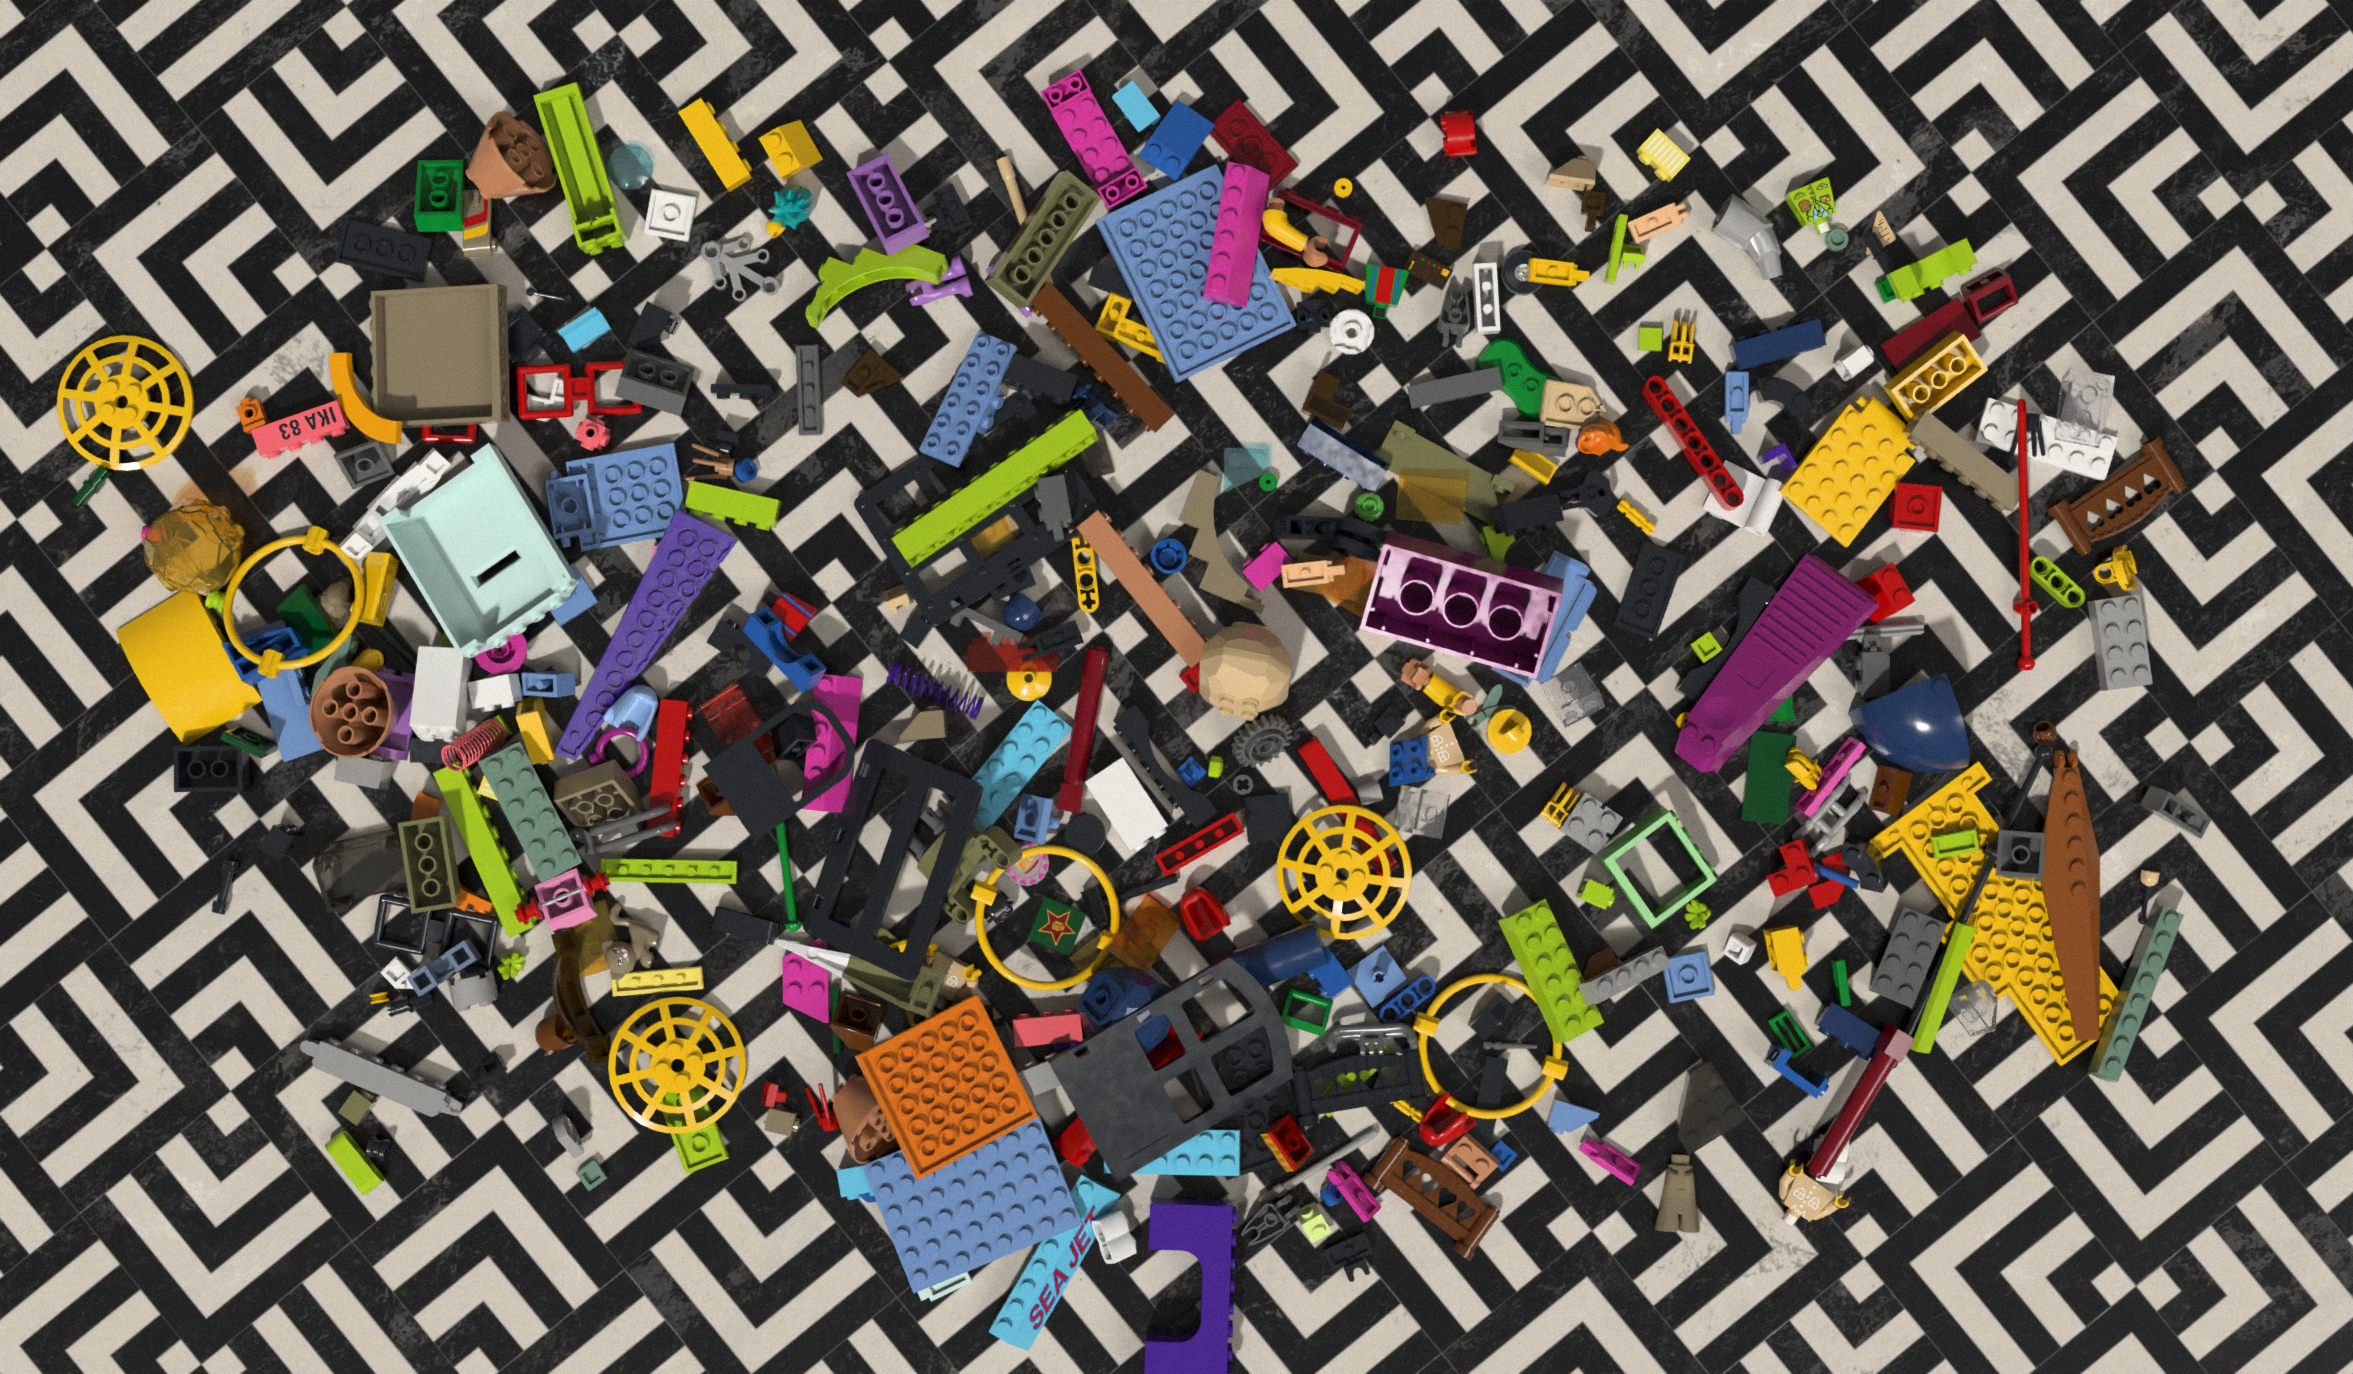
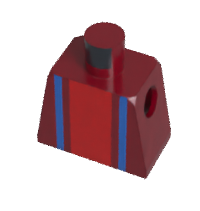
M768 591L762 599V602L770 607L773 613L782 621L783 636L792 644L819 611L816 607L786 591L780 598L771 591Z

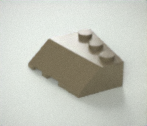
M615 759L556 780L554 784L553 801L575 827L599 826L607 821L618 820L645 811L637 786Z

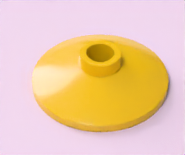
M1021 657L1011 664L1006 679L1008 688L1014 696L1021 700L1034 701L1043 697L1048 692L1051 686L1052 675L1048 665L1040 658L1024 663ZM1027 674L1033 676V681L1027 683L1024 679Z

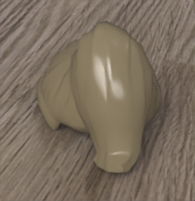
M350 577L332 583L316 598L334 625L344 624L350 618L352 605L349 589L352 587Z

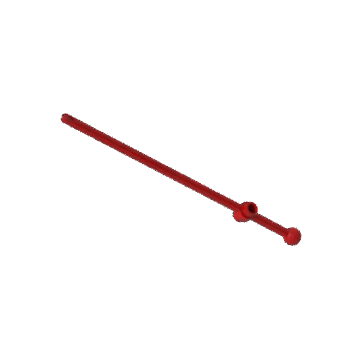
M2019 399L2017 401L2021 598L2014 601L2013 610L2021 615L2022 656L2018 659L2017 665L2020 670L2027 671L2033 670L2036 664L2035 659L2031 656L2030 616L2038 611V604L2030 599L2026 400Z

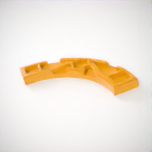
M329 353L333 387L347 417L359 430L369 437L385 443L401 444L402 421L390 420L376 414L371 410L363 396L358 393L355 387L356 380L353 372L352 353Z

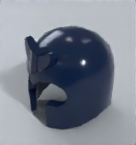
M1015 592L1004 606L1003 618L1011 628L1022 633L1035 626L1044 610L1027 596Z

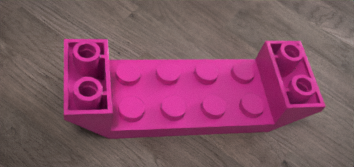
M1080 69L1040 92L1058 127L1096 192L1102 197L1101 199L1108 210L1148 187L1091 93V88Z

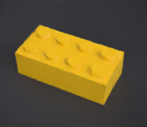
M1953 331L1882 387L1904 419L1909 422L1916 410H1927L1929 413H1933L1988 369L1965 335Z

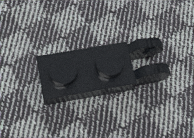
M1076 620L1036 634L1033 638L1018 643L1017 647L1019 650H1025L1036 644L1038 651L1022 657L1023 662L1027 663L1076 646L1084 641Z

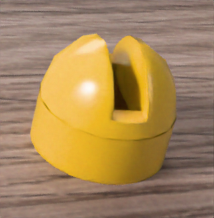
M771 220L766 223V231L771 238H776L785 228L782 227V222L770 223Z

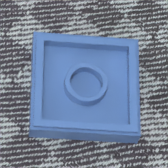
M1706 950L1668 957L1671 967L1663 970L1669 1003L1715 995Z

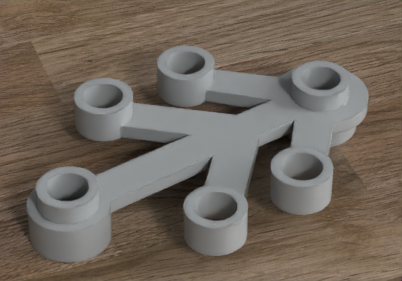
M741 237L737 241L722 245L714 240L707 241L701 248V255L705 261L711 263L714 276L713 285L716 289L724 290L728 284L727 280L722 276L721 262L728 266L733 286L732 296L736 301L742 302L747 297L746 291L742 288L739 274L761 286L762 292L768 296L778 293L779 283L775 278H764L744 266L755 262L767 263L770 260V254L767 250L760 249L756 253L731 258L725 253L735 250L746 252L750 249L751 243L747 238ZM742 241H747L748 245L746 248H740ZM712 248L717 250L714 256L709 255V250ZM765 252L767 254L765 260L759 259L760 253ZM723 279L724 285L718 287L716 285L717 280ZM769 283H773L775 286L772 291H768L766 288ZM737 291H743L742 298H736Z

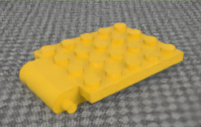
M1862 395L1856 398L1855 402L1860 406L1858 410L1850 404L1843 407L1778 490L1785 498L1846 548L1895 488V483H1899L1915 462L1904 451L1907 447L1911 450L1916 447L1907 441L1908 436L1902 432L1906 424L1872 395L1867 397V399Z

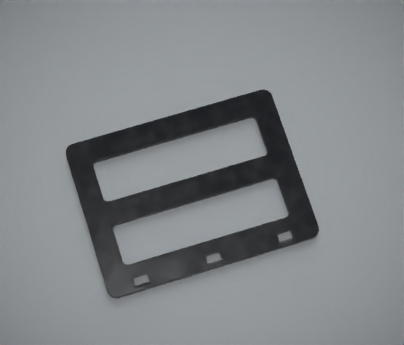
M868 740L803 921L804 931L904 980H916L983 794L982 785L979 782L880 740ZM868 764L869 768L866 777H863L865 765ZM884 767H887L907 776L909 781L856 930H853L832 920L831 913L881 771ZM933 787L956 797L957 801L903 952H900L879 942L877 934L929 788ZM843 830H845L846 834L844 836L843 842L840 843L839 839ZM819 896H822L823 899L819 909H817L815 907L817 905Z

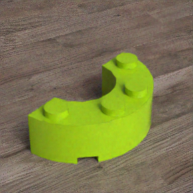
M1967 238L1922 260L1891 272L1886 277L1897 300H1901L1904 303L1924 294L1923 289L1929 286L1933 290L1944 285L1942 280L1956 273L1962 276L1972 271L1970 266L1978 263Z

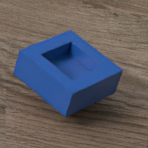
M1500 1139L1489 1151L1500 1161L1498 1168L1502 1172L1518 1155Z

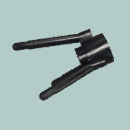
M2027 413V433H2031L2032 456H2037L2036 433L2041 455L2045 456L2040 414ZM2017 422L2006 463L2008 466L2011 465L2018 443Z

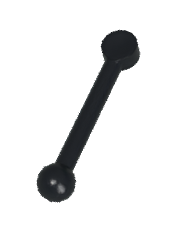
M533 288L526 290L528 296L536 295L561 300L566 304L573 302V298L570 295L559 296L535 291Z

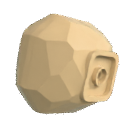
M1234 622L1231 627H1225L1204 644L1199 662V693L1204 700L1219 710L1220 715L1226 717L1233 715L1242 717L1247 721H1253L1258 714L1281 705L1288 698L1291 678V657L1280 639L1276 636L1274 629L1245 622Z

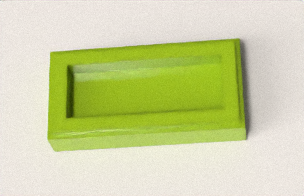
M1976 828L1930 837L1934 859L1980 851Z

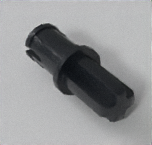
M1875 232L1864 238L1866 245L1874 256L1872 259L1877 261L1885 277L1898 269L1887 253L1889 250L1884 248Z
M430 992L422 996L415 995L410 997L407 995L404 999L387 1003V1008L390 1007V1009H387L390 1017H394L408 1011L413 1013L415 1009L431 1005L433 997Z

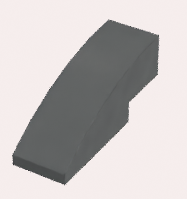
M1499 420L1498 443L1531 453L1566 457L1567 429L1545 427V423Z

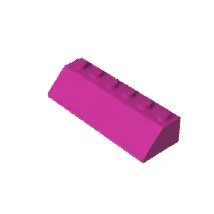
M1227 162L1202 299L1247 307L1270 178L1269 175L1251 166Z
M824 674L819 685L813 688L812 701L821 703L834 712L851 736L855 746L863 679ZM811 710L810 716H813L817 741L806 752L802 798L837 774L843 767L846 759V749L842 739L828 719L814 710ZM853 767L841 782L802 809L842 813L851 787Z

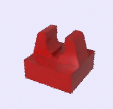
M766 1080L761 1103L764 1106L774 1108L775 1101H786L787 1093L778 1090L779 1085L773 1081Z

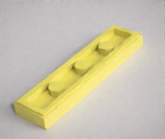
M702 966L627 972L622 979L618 981L612 980L613 996L704 989Z

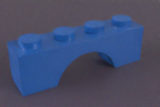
M768 606L751 613L743 632L802 694L819 685L827 669L812 652L807 655H801L788 645L783 636L782 621Z

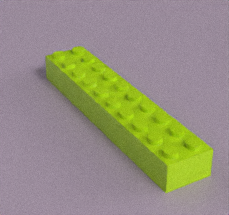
M1081 409L1077 412L1075 410L1070 411L1063 417L1064 420L1058 425L1053 423L1045 429V434L1039 438L1037 436L1032 437L1026 442V447L1020 451L1015 449L1007 455V460L1002 463L996 462L989 467L988 473L983 476L977 475L970 480L969 486L964 489L961 487L955 490L950 495V499L945 502L942 500L932 507L931 512L926 515L923 513L913 520L914 523L908 528L904 526L894 533L895 536L892 540L911 568L1034 485L1037 479L1044 478L1098 441L1095 429Z

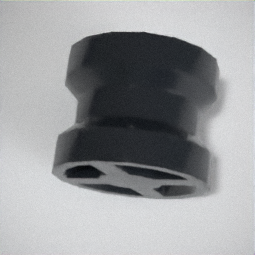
M372 1135L367 1145L366 1157H376L379 1161L384 1162L390 1150L391 1140H380L377 1136Z

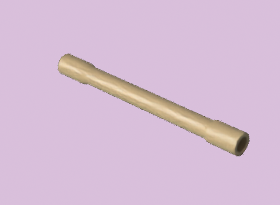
M1006 156L996 160L1021 227L1027 219L1028 213L1015 179V172L1010 158ZM1050 274L1041 288L1045 287L1049 282L1052 285L1054 284Z

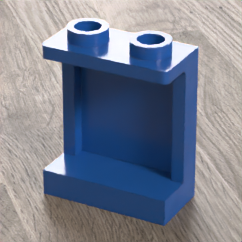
M1776 1044L1764 1063L1812 1097L1817 1099L1818 1096H1823L1829 1087L1827 1085L1829 1079L1817 1073L1813 1080L1808 1082L1785 1065L1792 1053Z

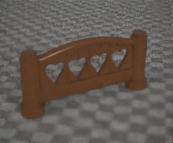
M2160 435L2149 439L2140 446L2144 456L2073 503L2069 504L2066 497L2046 508L2050 517L2056 519L2076 552L2080 553L2081 556L2093 550L2091 546L2093 542L2114 536L2141 521L2162 502L2170 491L2177 494L2187 488L2186 481L2163 447L2164 441ZM2144 474L2160 482V487L2152 489L2150 494L2144 492ZM2125 486L2141 494V500L2138 502L2134 501L2131 507L2125 504ZM2106 499L2120 504L2123 508L2122 512L2115 514L2113 519H2108L2106 516ZM2088 511L2102 517L2104 520L2103 525L2100 527L2096 526L2093 532L2089 531L2087 527Z
M1399 1134L1397 1138H1394L1369 1173L1366 1172L1361 1180L1378 1193L1386 1186L1456 1239L1451 1248L1470 1261L1475 1255L1473 1251L1498 1219V1214L1501 1211L1491 1203L1485 1206L1469 1185L1455 1172L1437 1160L1411 1150L1408 1147L1410 1142ZM1411 1160L1413 1166H1419L1420 1173L1418 1175L1402 1180L1404 1161ZM1423 1174H1429L1431 1179L1438 1181L1436 1189L1420 1194L1421 1177ZM1446 1187L1449 1193L1456 1195V1201L1438 1208L1439 1191L1441 1188ZM1460 1201H1465L1467 1207L1474 1208V1214L1456 1222L1457 1205Z

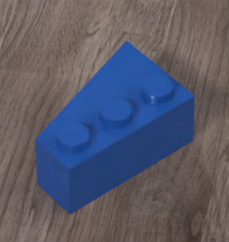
M291 627L263 633L260 636L242 638V642L260 656H263L264 650L271 649L282 653L285 656L284 660H294L310 651L301 633ZM232 642L221 643L242 682L253 686L267 678L258 673L259 665L244 657L234 647Z

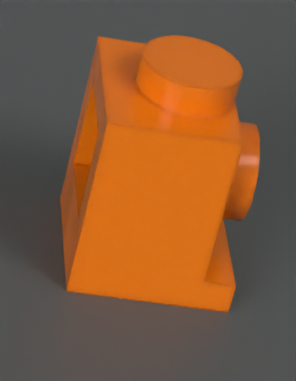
M248 397L240 401V406L235 407L243 425V430L246 433L252 434V429L270 424L261 400H254L253 397ZM252 409L253 416L249 418L247 412Z

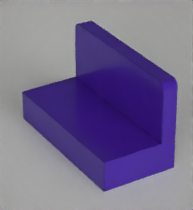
M1785 443L1757 457L1760 465L1777 457L1785 472L1797 467Z

